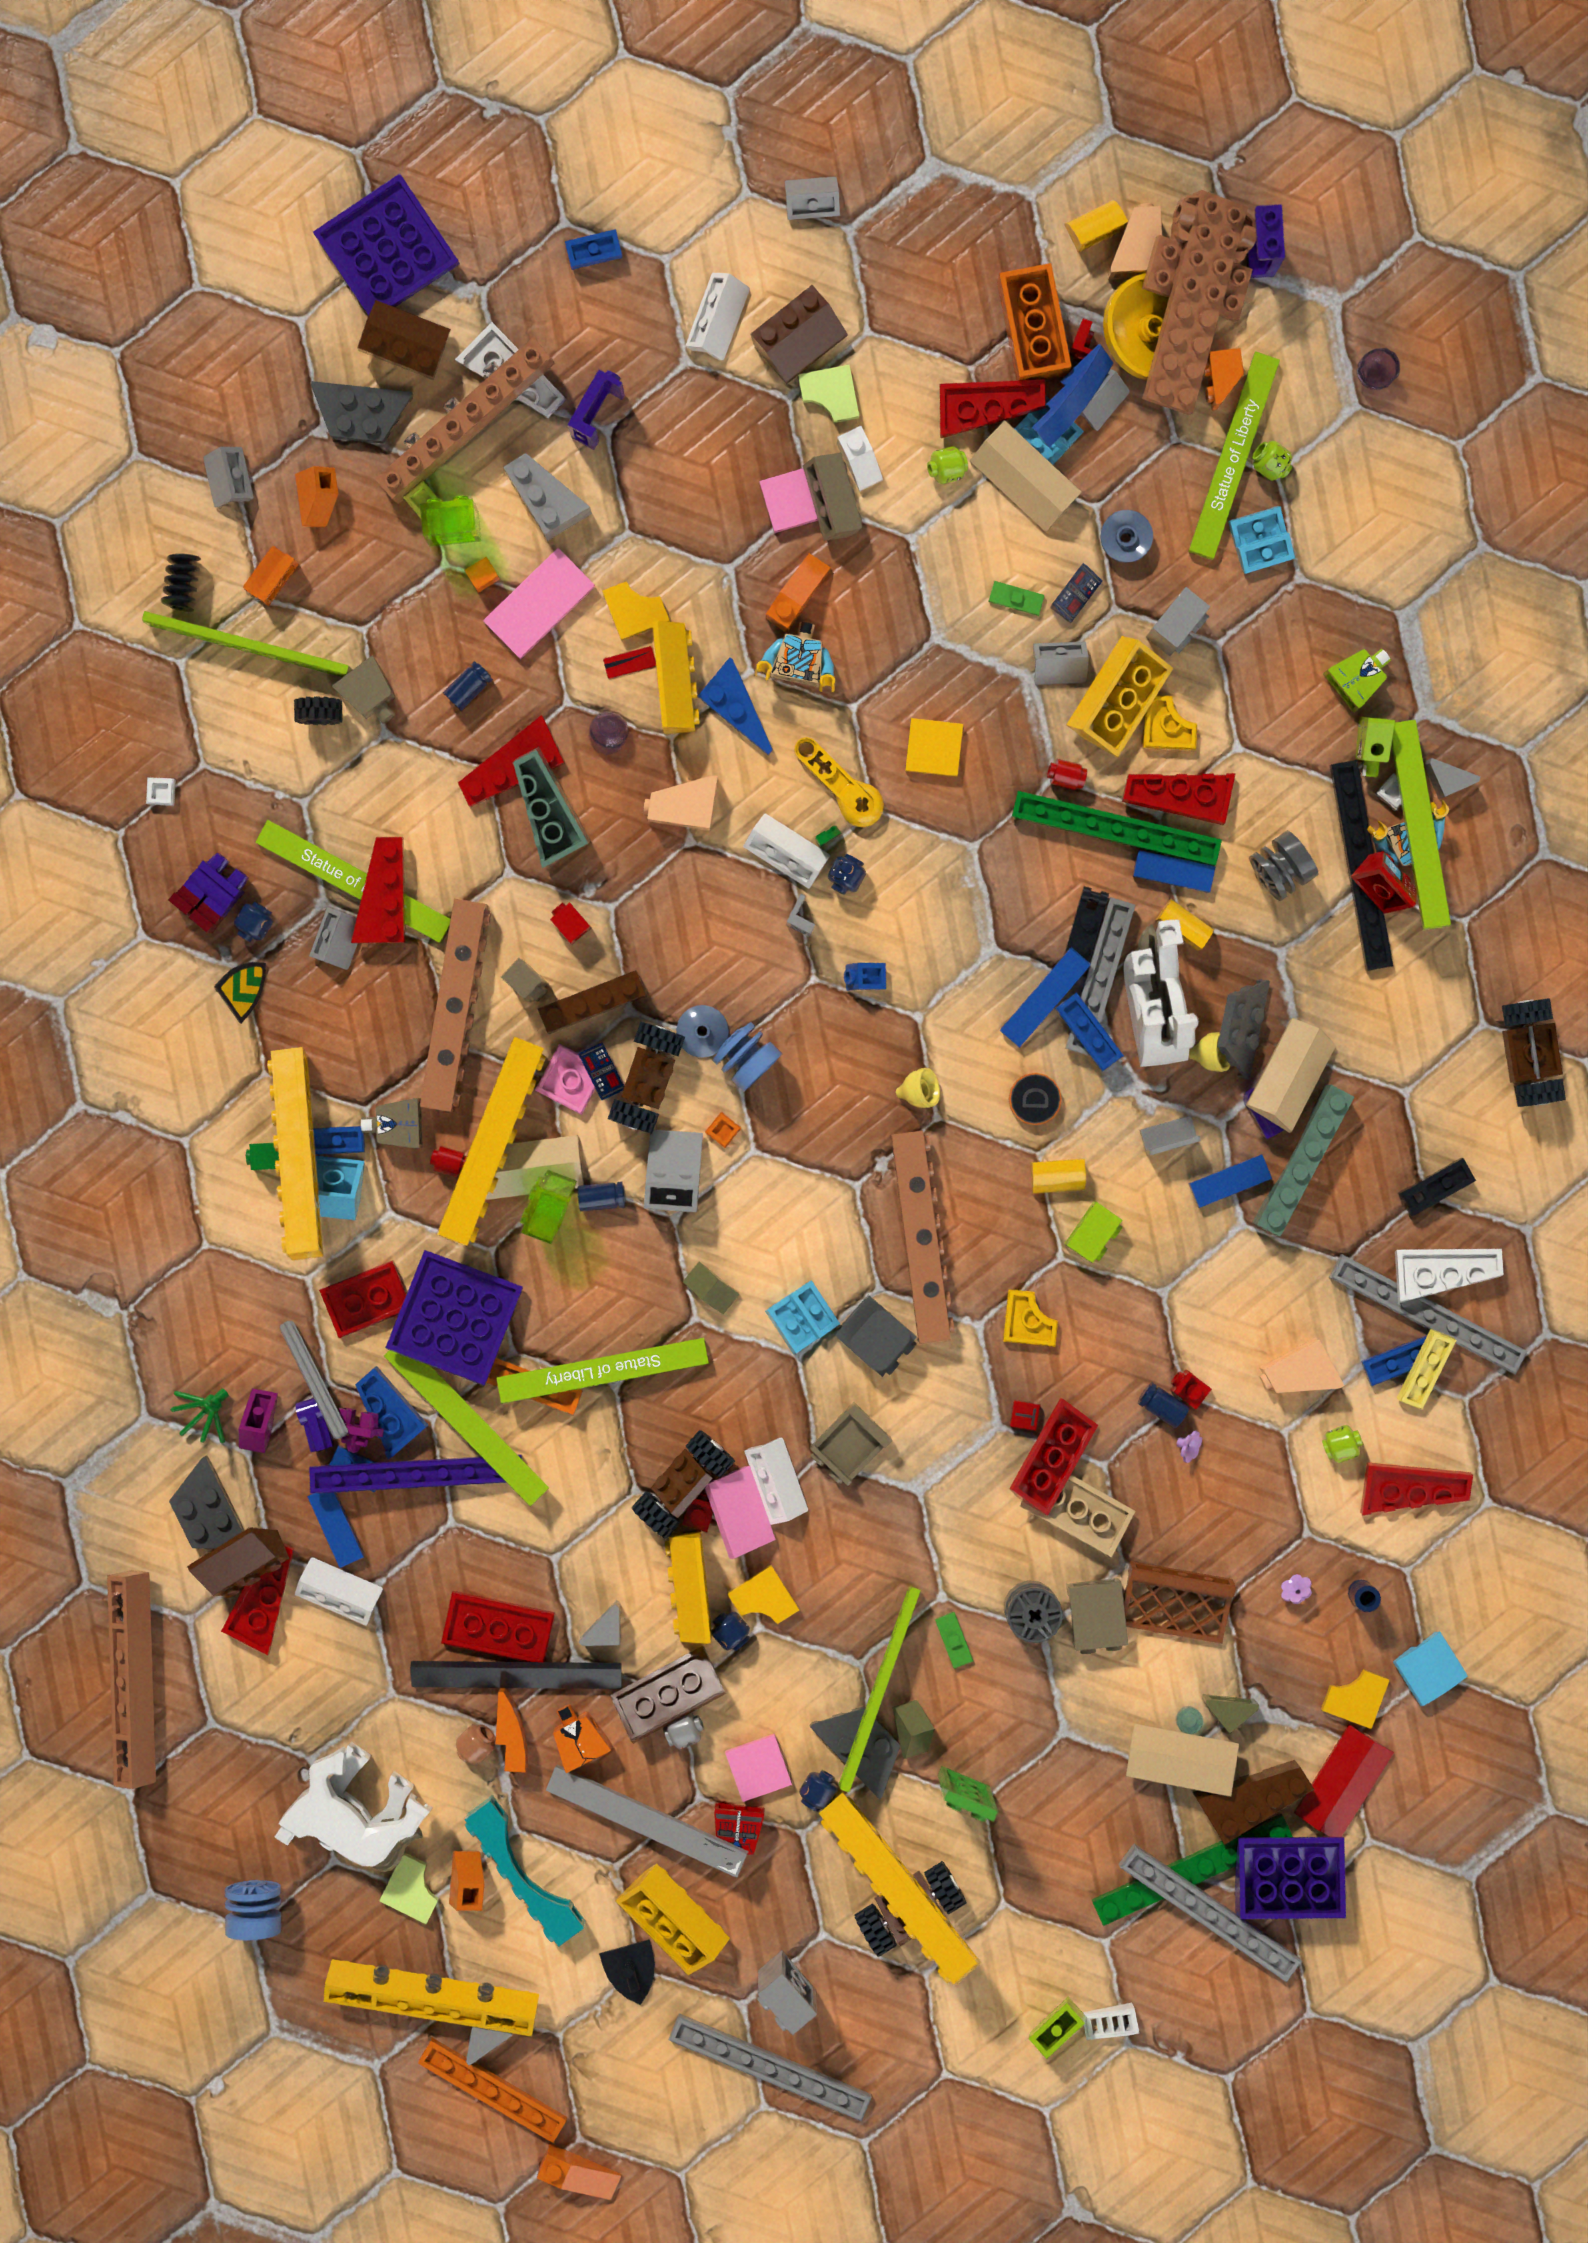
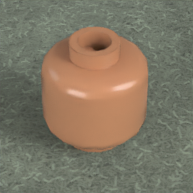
M472 1724L456 1740L459 1758L466 1763H481L495 1748L493 1732L485 1725Z

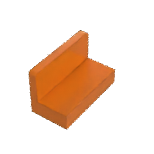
M272 546L246 581L243 588L269 607L299 564L290 555Z

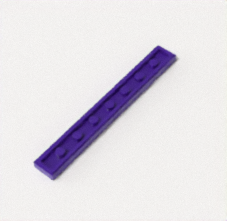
M482 1457L309 1467L310 1494L506 1483Z

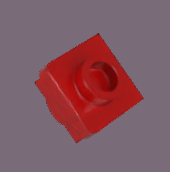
M1084 318L1079 325L1069 353L1079 363L1092 351V349L1084 346L1089 347L1094 332L1090 330L1093 322Z
M1186 1369L1183 1373L1179 1371L1171 1381L1173 1386L1170 1389L1194 1409L1200 1406L1212 1390Z
M700 1492L687 1507L682 1525L708 1532L713 1510L707 1493Z

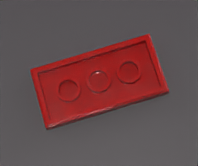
M452 1591L441 1644L525 1662H545L555 1612Z

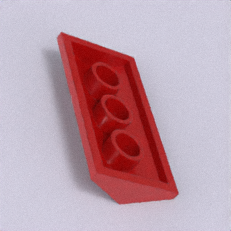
M1060 1398L1009 1490L1021 1501L1048 1516L1097 1429L1098 1424Z
M1348 1724L1311 1785L1314 1790L1302 1798L1294 1814L1330 1837H1342L1394 1752Z

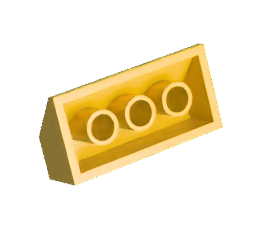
M652 621L664 735L695 732V725L700 724L699 709H693L692 700L697 698L696 682L691 683L690 672H695L694 656H688L687 647L693 646L691 630H686L685 623Z
M1121 636L1066 725L1085 740L1118 757L1172 672L1173 667L1141 641Z
M700 1530L672 1533L669 1536V1540L665 1541L666 1557L671 1556L672 1566L668 1567L669 1583L674 1582L675 1589L674 1593H670L672 1609L677 1608L678 1619H673L674 1634H679L680 1642L710 1644L712 1640V1627L702 1533Z
M657 1863L644 1871L615 1900L687 1975L714 1961L730 1939L723 1928L716 1924L706 1914L705 1910L687 1895L685 1889L678 1886L669 1876L668 1872Z

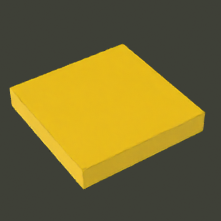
M911 718L905 771L957 777L963 724Z

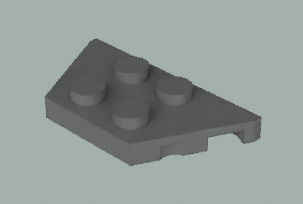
M311 381V387L332 439L384 444L391 434L392 427L401 418V413L408 402H411L413 399V393L409 391Z
M1259 979L1256 985L1242 987L1240 991H1234L1228 994L1217 1047L1222 1054H1225L1228 1063L1231 1066L1237 1067L1239 1070L1237 1075L1242 1079L1250 1080L1255 1052L1259 1045L1261 1023L1264 1020V1009L1270 984L1268 980Z
M208 1455L201 1458L169 1500V1503L191 1547L215 1549L243 1532L244 1528Z
M865 1706L852 1709L847 1713L833 1715L831 1718L818 1722L813 1721L810 1724V1728L845 1764L863 1717ZM875 1719L856 1776L880 1800L884 1794L899 1752L900 1743Z

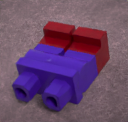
M216 853L208 862L202 861L182 887L168 899L205 932L212 934L238 899L245 893L242 889L249 879L239 869H235L229 878L222 874L230 862L220 853Z

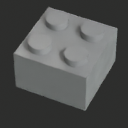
M1185 587L1147 634L1146 638L1168 656H1171L1174 651L1179 654L1193 638L1189 634L1191 630L1196 634L1210 617L1206 612L1211 606Z

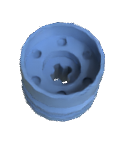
M752 1022L737 1029L720 1046L717 1055L712 1060L716 1065L725 1058L729 1060L721 1069L723 1072L730 1070L734 1066L738 1069L732 1081L743 1092L756 1082L782 1055L772 1042L766 1043L761 1048L757 1045L763 1036L761 1031L752 1039L748 1036L756 1027Z
M250 1880L227 1886L225 1888V1897L228 1900L225 1902V1908L233 1912L225 1917V1935L235 1940H259L281 1933V1912L273 1909L281 1904V1898L278 1896L281 1893V1885L273 1881Z

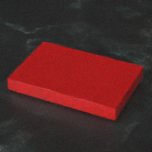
M394 1260L319 1290L338 1338L399 1315L407 1295Z

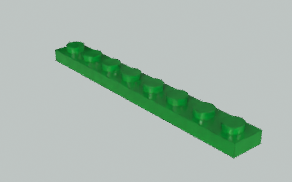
M1017 791L1011 816L1012 818L1211 866H1216L1222 843L1221 839L1022 791Z
M1281 1813L1259 1823L1225 1845L1223 1841H1219L1166 1866L1195 1885L1236 1866L1238 1838L1293 1836ZM1136 1879L1091 1900L1102 1925L1105 1926L1165 1898Z

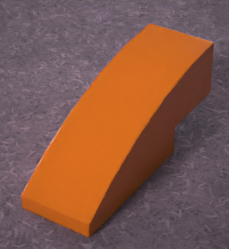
M500 1688L498 1691L495 1744L506 1745L504 1771L526 1773L528 1767V1748L521 1715L508 1689Z

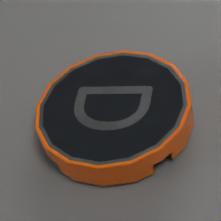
M1039 1073L1026 1074L1019 1078L1011 1087L1009 1094V1104L1013 1114L1022 1122L1031 1125L1044 1124L1053 1119L1060 1109L1062 1100L1060 1089L1055 1081L1047 1075Z

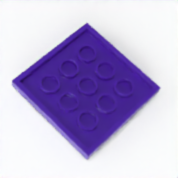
M398 174L313 231L314 236L368 316L375 300L396 307L460 264L401 174Z
M424 1250L385 1348L485 1386L523 1287Z

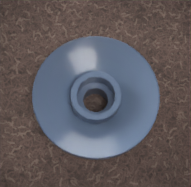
M1121 510L1113 513L1104 522L1100 534L1101 544L1104 551L1112 559L1123 563L1135 562L1144 557L1151 548L1153 530L1146 517L1139 512ZM1121 535H1129L1130 541L1127 543L1123 542Z
M699 1005L688 1009L682 1014L677 1023L676 1033L685 1036L682 1048L687 1053L695 1057L704 1058L718 1053L720 1046L728 1039L729 1030L725 1017L717 1009L706 1005ZM700 1026L707 1028L705 1036L698 1035L697 1029Z

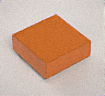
M720 1112L705 1133L726 1148L740 1131L741 1127L724 1113Z

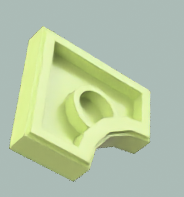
M850 365L798 375L803 403H815L822 406L830 414L833 423L859 418Z
M404 1852L379 1901L427 1924L439 1899L430 1892L426 1885L424 1873L427 1863Z

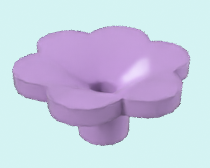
M1193 1431L1186 1438L1180 1437L1177 1440L1176 1445L1182 1448L1181 1456L1186 1463L1195 1459L1199 1453L1202 1437H1199L1200 1433L1198 1431Z
M1293 1575L1290 1580L1284 1581L1281 1585L1283 1600L1291 1601L1293 1604H1300L1311 1596L1312 1591L1310 1587L1312 1582L1307 1577L1302 1578L1300 1575Z

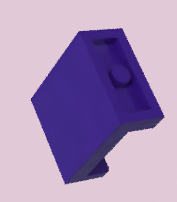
M1282 204L1261 205L1255 208L1256 242L1246 254L1247 267L1253 269L1250 278L1274 277L1285 259Z
M599 369L568 423L571 438L592 450H595L599 439L596 428L590 425L607 395L612 394L621 400L625 396L623 384L620 381L621 378L617 374L609 370L605 373Z

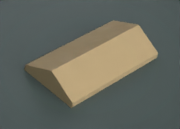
M1006 420L984 441L969 460L1045 532L1051 528L1082 493Z
M1294 1018L1290 1019L1246 1106L1291 1133L1336 1047L1334 1042L1320 1028Z
M578 1135L507 1144L504 1153L508 1154L504 1167L503 1169L498 1167L494 1176L498 1178L497 1185L493 1193L488 1192L485 1200L573 1189L584 1185Z
M1070 1475L1048 1516L1023 1501L1019 1505L1112 1558L1136 1512Z
M1134 1724L1126 1777L1231 1797L1239 1743Z

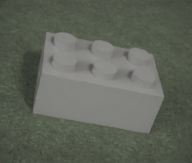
M781 1950L758 1970L759 1997L757 1999L765 2010L768 2011L770 2009L776 2015L775 2021L783 2031L788 2029L794 2035L817 2015L816 1989Z

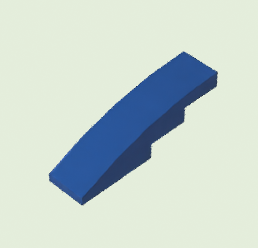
M1100 344L1060 381L1064 387L1046 404L1050 410L1032 426L1033 430L1047 447L1050 448L1077 419L1100 388L1111 369L1113 361Z
M1071 947L1003 1025L1000 1031L1018 1047H1021L1084 974L1091 963Z

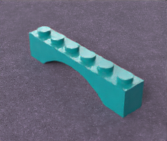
M493 1795L467 1813L465 1818L467 1831L473 1837L477 1836L482 1844L480 1846L484 1854L488 1858L492 1857L498 1864L496 1869L502 1878L509 1879L513 1885L512 1891L519 1900L523 1899L529 1906L527 1910L534 1921H540L544 1927L543 1932L550 1942L554 1941L559 1947L584 1929L586 1920L571 1900L545 1891L535 1884L521 1869L514 1857L509 1841L508 1815Z

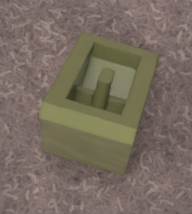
M701 1262L696 1264L683 1281L699 1298L721 1314H724L740 1295Z
M1202 1695L1204 1703L1229 1733L1259 1710V1704L1255 1699Z
M918 1700L892 1707L903 1758L907 1759L928 1752L934 1727Z

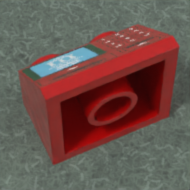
M1384 851L1368 855L1351 875L1353 880L1384 914L1413 908L1416 905V887L1411 883L1409 876L1403 873L1394 864L1393 858Z

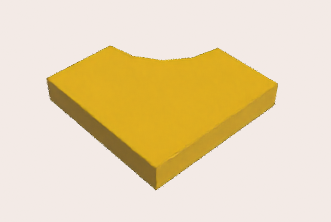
M627 581L602 590L621 641L653 629L652 621L670 622L661 596L652 598L640 596L630 588Z
M1157 695L1144 715L1143 748L1195 751L1197 723L1189 722L1178 714L1174 707L1172 696Z
M1008 1289L1003 1342L1055 1347L1058 1320L1047 1317L1039 1310L1035 1301V1292Z
M772 1564L727 1592V1595L741 1616L748 1613H763L779 1624L800 1610Z
M1363 1669L1359 1677L1350 1684L1343 1686L1329 1685L1321 1710L1372 1729L1390 1680Z

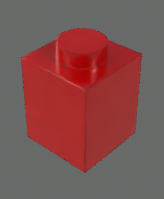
M570 902L567 905L561 903L551 912L554 916L550 920L572 945L592 928Z

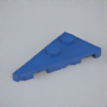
M729 657L700 692L698 698L769 756L773 749L733 659Z

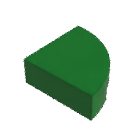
M832 826L827 831L818 834L815 841L821 848L842 833L837 826Z

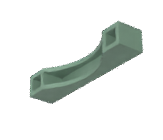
M1333 1085L1324 1086L1290 1160L1264 1199L1252 1224L1275 1236L1281 1237L1348 1111L1354 1096Z

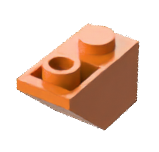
M1241 348L1209 352L1203 376L1208 377L1209 387H1206L1205 395L1207 403H1211L1212 411L1220 407L1244 375Z
M312 466L295 474L302 526L324 528L327 527L338 497L335 468Z
M453 1851L449 1904L456 1911H482L484 1876L480 1851Z

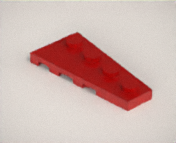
M542 715L458 782L469 807L518 786L519 782L513 762L537 747L540 748L551 770L565 764Z

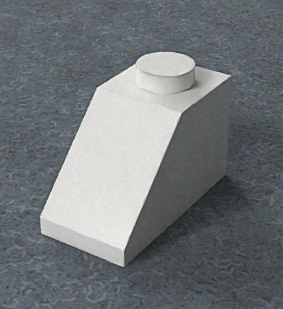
M862 426L837 437V446L859 492L883 481L874 451Z

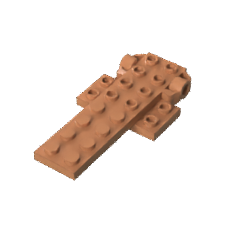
M1200 190L1192 195H1186L1178 201L1173 214L1170 238L1161 235L1155 238L1142 289L1169 298L1142 399L1187 415L1193 414L1218 318L1222 317L1233 322L1239 321L1253 269L1240 265L1256 242L1255 219L1247 212L1248 207Z

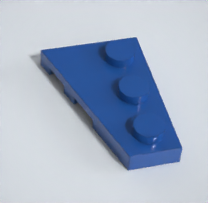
M377 1366L355 1384L366 1411L378 1413V1428H384L383 1436H378V1438L383 1443L388 1460L428 1426L425 1420Z

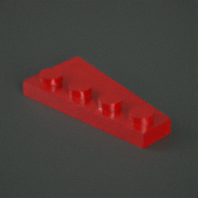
M1045 379L940 384L941 439L1045 409Z
M1226 773V775L1128 774L1122 802L1224 825L1236 773Z
M376 837L352 936V944L405 943L403 837Z
M1367 1462L1360 1513L1364 1516L1371 1515L1373 1512L1384 1511L1385 1513L1401 1508H1420L1422 1505L1429 1504L1442 1505L1470 1501L1473 1474L1471 1472Z
M285 1543L283 1544L289 1559L281 1563V1567L278 1570L270 1573L266 1572L260 1576L261 1579L258 1582L244 1586L221 1632L267 1656L270 1654L295 1549Z

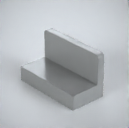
M837 177L785 181L788 220L840 216Z
M1109 370L1102 385L1080 414L1096 431L1102 427L1130 392L1116 371Z
M219 447L204 456L203 459L214 507H222L229 502H246L254 498L242 447Z
M1086 642L1033 644L1035 662L1034 681L1036 685L1087 682L1088 652Z
M800 894L786 926L810 937L815 924L798 916L806 898L805 895Z
M327 907L309 956L346 970L349 969L358 944L351 943L357 918Z
M1191 1116L1139 1130L1146 1155H1154L1201 1141L1200 1136L1196 1135Z

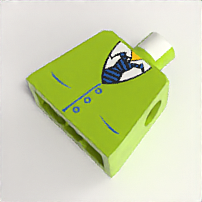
M1363 649L1330 667L1323 675L1350 709L1355 712L1365 704L1387 679L1382 668L1391 659L1383 649H1380L1373 656H1370Z
M1359 716L1356 759L1364 760L1362 776L1378 777L1380 762H1389L1395 720ZM1375 744L1376 750L1372 754L1371 747Z

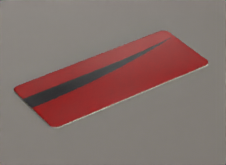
M651 646L603 659L609 679L656 666Z

